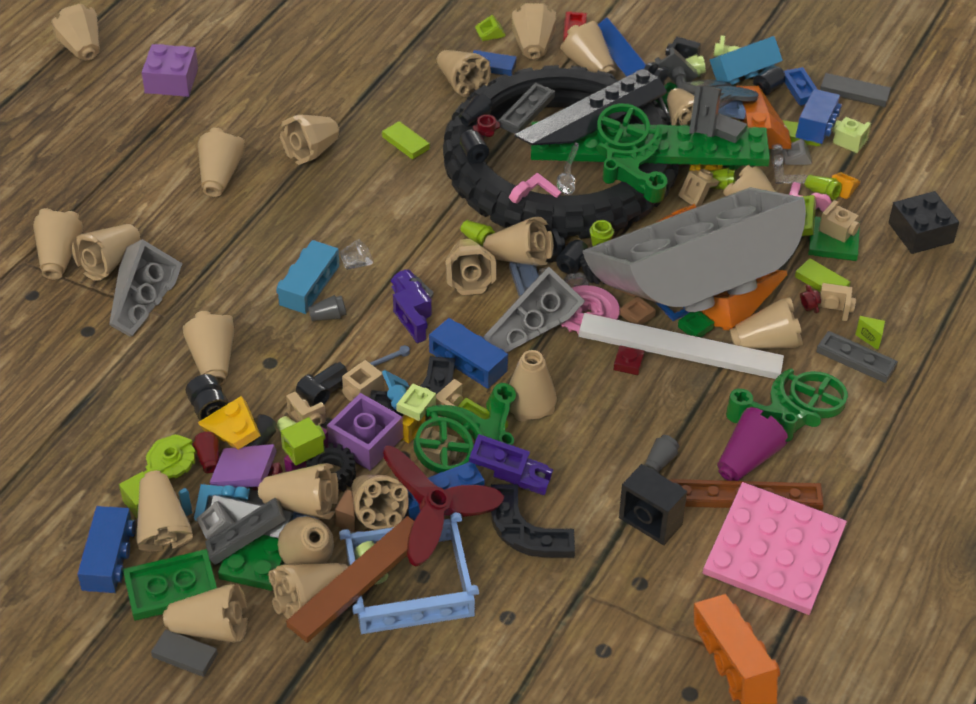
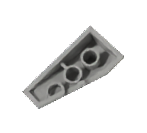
M143 239L128 246L119 267L109 325L129 337L133 336L147 319L152 309L162 301V297L175 285L182 263Z
M548 267L523 292L483 338L507 353L568 320L585 300Z

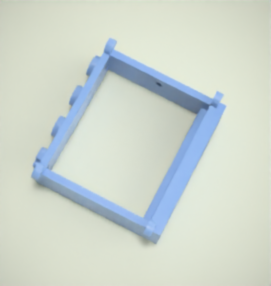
M453 513L450 519H444L439 542L452 541L463 592L364 607L361 596L352 607L353 614H358L361 634L475 616L474 595L479 594V589L476 585L471 586L457 522L462 521L460 513ZM393 528L365 532L358 531L352 534L347 529L341 530L339 537L340 540L345 539L349 566L355 562L354 550L357 546L366 541H373L375 544Z

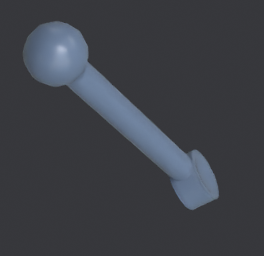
M401 346L399 351L370 362V364L376 366L400 355L408 356L410 348L408 346Z

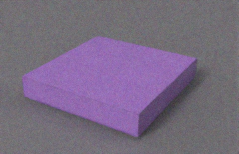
M274 444L242 447L239 450L236 448H224L210 480V485H229L235 488L258 487L263 482V479L268 476L277 451Z

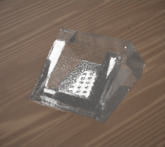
M357 239L340 251L347 270L374 263L368 247L360 239Z

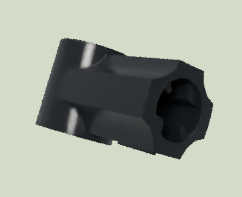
M341 362L334 363L316 376L311 374L304 376L298 382L296 392L312 406L321 402L325 404L330 394L343 386L342 376L348 372L346 366Z

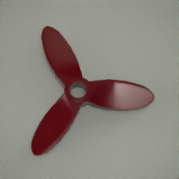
M386 445L383 449V456L387 465L419 504L420 512L411 526L407 543V557L409 562L415 567L425 563L436 548L443 530L444 515L451 516L453 513H460L462 517L477 516L497 509L503 502V494L497 489L488 486L459 485L445 490L437 487L403 452L390 445Z

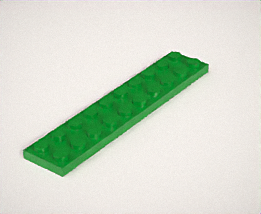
M620 124V128H623L624 132L619 143H631L640 139L637 136L626 133L627 127H623V124ZM628 124L645 130L644 124ZM660 124V127H662L660 146L652 158L645 162L769 166L766 128L747 127L746 132L736 143H733L718 136L708 137L707 134L689 133L690 126ZM650 125V128H656V125ZM608 126L602 128L604 134L614 141L618 130ZM597 131L574 143L531 145V160L605 162L606 157L601 155L596 149V146L602 143ZM649 134L646 142L641 147L648 144L655 134Z

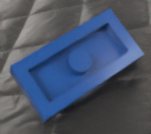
M803 67L784 71L786 76L784 83L798 105L806 104L813 89H817Z

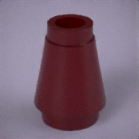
M202 432L195 436L193 447L205 473H214L219 461V439L213 432Z

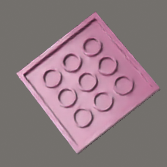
M742 482L703 568V574L810 615L847 521Z

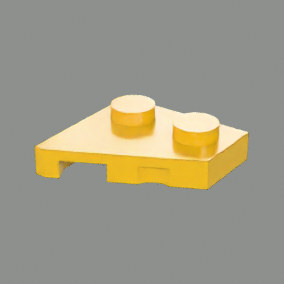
M242 396L198 422L205 432H213L218 439L228 442L230 446L237 450L261 436L247 402Z

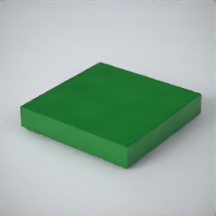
M815 216L814 235H810L808 255L857 261L859 229L854 236L851 235L845 242H842L819 231L821 217Z

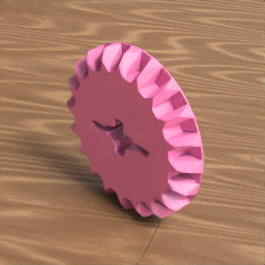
M589 285L572 287L585 302L568 320L561 323V326L567 327L569 333L577 331L579 335L584 316L583 311L591 310V312L587 313L618 320L619 304L611 293L602 288Z

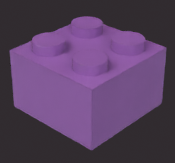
M152 44L142 70L145 93L189 96L198 70L195 47Z
M360 393L327 425L328 446L329 443H333L334 448H337L338 444L343 446V450L347 447L350 453H353L355 462L371 471L384 457V447L386 445L394 447L403 438V417Z

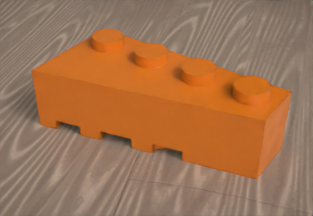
M726 594L694 603V625L708 653H714L716 668L720 676H727L730 686L729 693L733 701L739 700L741 704H777L778 677H780L778 663L774 659L771 660L766 652L764 643L761 640L758 641L753 634L750 623L745 622L741 617L738 606L732 604Z

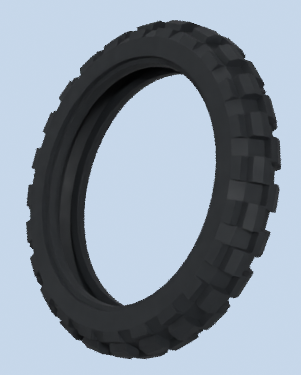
M559 65L544 66L538 70H533L532 67L517 70L512 76L502 75L490 81L488 86L483 85L470 94L466 101L459 105L452 115V120L447 124L444 134L443 156L447 176L452 180V186L462 199L465 198L468 201V205L484 217L490 215L492 222L504 228L532 217H542L548 223V225H545L547 232L551 231L552 228H556L559 236H563L564 240L567 239V236H578L579 239L591 238L589 230L595 221H608L615 232L625 228L628 222L633 224L647 216L654 206L657 207L662 202L651 203L644 198V194L622 181L599 192L559 196L557 198L553 195L530 191L526 197H522L519 203H513L509 199V195L516 185L501 178L485 161L477 164L469 162L460 147L461 135L467 130H473V126L477 125L476 121L469 126H465L459 119V115L475 95L485 94L491 100L493 108L488 115H492L499 122L502 116L535 83L555 91V97L545 108L569 107L591 94L618 82L613 74L600 70L597 73L590 72L586 67L571 66V69L559 68ZM654 100L639 108L647 115L650 125H671V119L662 110L657 101ZM633 114L629 124H643V122ZM625 116L621 117L616 121H619L620 124H623ZM643 163L638 168L640 171L648 174L658 171L667 177L665 199L669 194V189L675 184L680 164Z

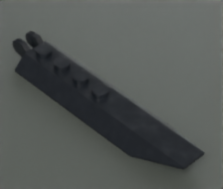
M652 61L646 64L644 69L622 78L618 82L514 134V136L530 145L574 143L597 131L598 118L607 107L615 104H630L640 108L667 94L662 82L667 79L670 72L668 68L664 66L659 68V65ZM616 112L607 117L618 120L625 116L627 112Z

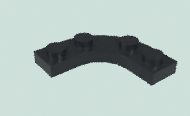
M430 356L427 375L420 387L427 388L437 395L453 380L455 358ZM371 390L370 398L400 416H404V414L392 407V400L388 398L387 391Z
M491 484L492 488L497 489L504 496L500 506L490 513L496 533L507 545L528 556L575 558L574 529H548L533 526L520 515L518 484Z

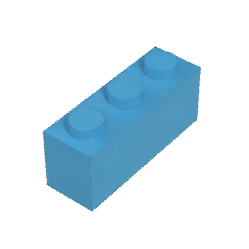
M775 36L709 59L716 80L731 83V85L740 82L739 77L745 76V79L758 75L757 70L763 69L764 71L769 67H775L776 63L783 61Z
M312 240L307 248L301 251L297 262L290 266L286 277L279 281L276 288L279 305L306 314L309 310L308 307L312 306L340 266L338 248Z

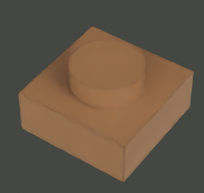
M639 296L620 308V315L624 319L639 325H643L654 318L656 309Z

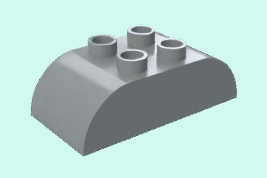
M749 187L583 250V255L595 276L612 288L667 306L685 307L687 312H698L714 306V295L727 291L730 295H740L755 290L757 288V278L775 272L788 261L796 250L804 230L806 216L805 200L803 197Z

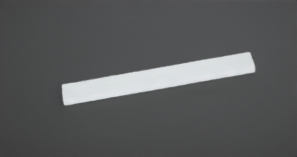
M584 313L578 336L776 379L781 374L784 355L588 313Z

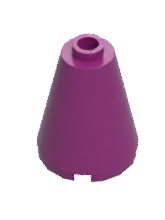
M746 408L717 463L718 472L725 480H740L786 446L788 442L785 441L788 435L776 419L772 416L766 419L760 415L763 411L758 408Z

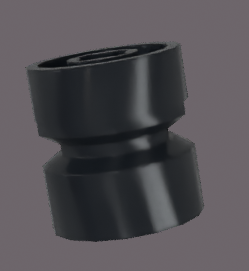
M199 375L186 386V395L200 421L229 403L222 392L217 378L213 375Z

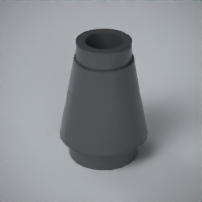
M333 295L308 307L312 321L342 319L341 316L347 315L342 295L338 297Z
M668 435L656 438L644 465L657 472L661 471L678 455V442Z

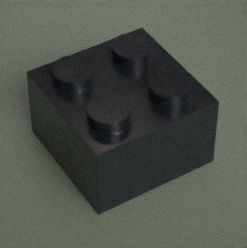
M936 191L893 202L888 222L911 254L954 243L959 226L958 219Z
M640 464L622 484L619 519L660 544L665 545L683 525L687 490L683 489L678 483H673L661 476L656 470Z

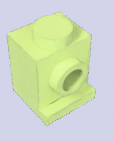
M845 117L843 121L837 120L832 129V133H835L833 143L858 153L868 141L871 123L866 122V124H862L848 117Z

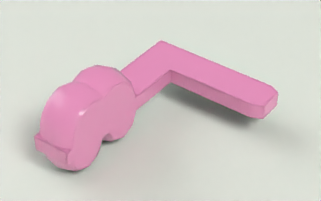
M536 173L526 182H520L512 190L509 199L513 203H519L522 197H526L537 185L556 198L562 192L540 174Z
M793 182L789 195L802 197L798 195L801 184ZM812 194L815 195L816 209L819 207L822 212L832 203L831 198L826 194Z

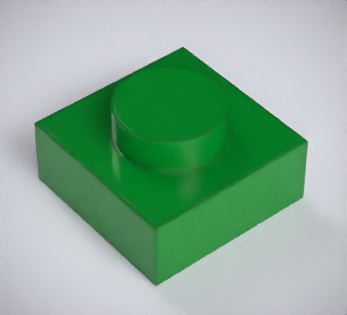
M700 311L690 312L678 321V328L687 335L701 338L713 330L714 322Z

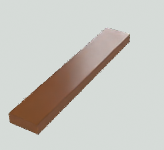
M668 479L673 483H678L683 489L687 490L685 507L731 508L742 482L819 511L823 510L824 505L821 483Z
M406 516L286 620L287 627L306 643L310 642L407 556L408 537L414 521Z

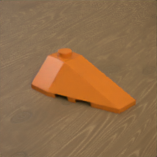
M736 86L759 93L758 99L755 101H741L746 110L745 119H740L741 122L746 123L747 127L766 128L769 149H791L789 130L760 87Z
M776 270L757 278V288L751 292L730 295L727 291L714 295V306L700 312L714 322V326L722 327L723 330L733 329L736 324L747 319L756 311L787 276V270Z

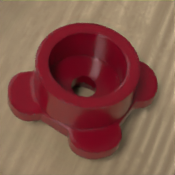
M482 115L477 119V125L473 126V130L483 136L492 137L495 130L500 128V123L492 115Z
M806 285V291L800 293L801 304L806 311L813 310L814 313H819L818 305L821 304V297L817 290L812 291L811 286Z

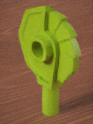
M176 434L157 440L146 455L148 465L145 467L146 471L144 473L160 471L161 474H166L168 478L175 477V479L185 472L187 473L192 464H195L196 451L192 446L193 441Z

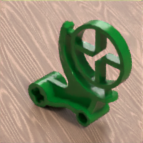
M615 104L607 107L602 111L597 122V134L602 143H599L596 149L601 155L606 157L603 166V181L607 184H612L616 180L623 181L631 185L636 191L644 194V198L651 203L662 201L665 197L667 177L658 171L648 174L640 171L638 168L641 164L652 158L658 150L662 138V127L656 125V128H650L647 115L636 106ZM616 112H627L623 120V127H627L626 133L637 136L640 139L631 143H619L624 129L620 128L619 121L607 116ZM633 114L641 119L645 130L628 125ZM601 124L618 130L614 141L604 134ZM649 134H655L648 144L641 147L646 142Z
M791 368L781 373L773 382L770 392L771 405L769 406L753 401V395L746 389L737 388L731 391L726 417L731 422L738 423L746 408H758L763 411L760 415L766 419L772 416L778 421L788 435L785 442H789L793 439L794 433L804 425L817 427L821 424V418H831L840 414L845 408L848 392L844 384L830 374L810 371L796 376ZM788 380H792L789 396H787L784 385ZM803 382H822L819 386L818 394H815L816 389ZM829 385L839 392L842 399L825 393V390ZM795 390L811 396L810 402L806 404L801 401L796 395ZM819 395H822V402L834 407L826 409L816 408L815 405L818 402Z
M499 383L494 387L486 401L489 419H482L473 412L457 406L437 405L427 407L426 414L428 417L431 416V419L425 421L419 427L413 441L414 452L418 460L429 470L442 473L469 462V457L474 447L472 437L475 442L478 434L513 445L514 437L509 432H505V423L509 409L516 398L514 388L506 383ZM439 426L440 441L420 438V435L429 427ZM448 427L456 431L465 443L449 442L447 447H443L440 451V464L429 459L422 448L438 449L440 444H444L447 439ZM447 450L467 453L466 458L461 463L448 466Z

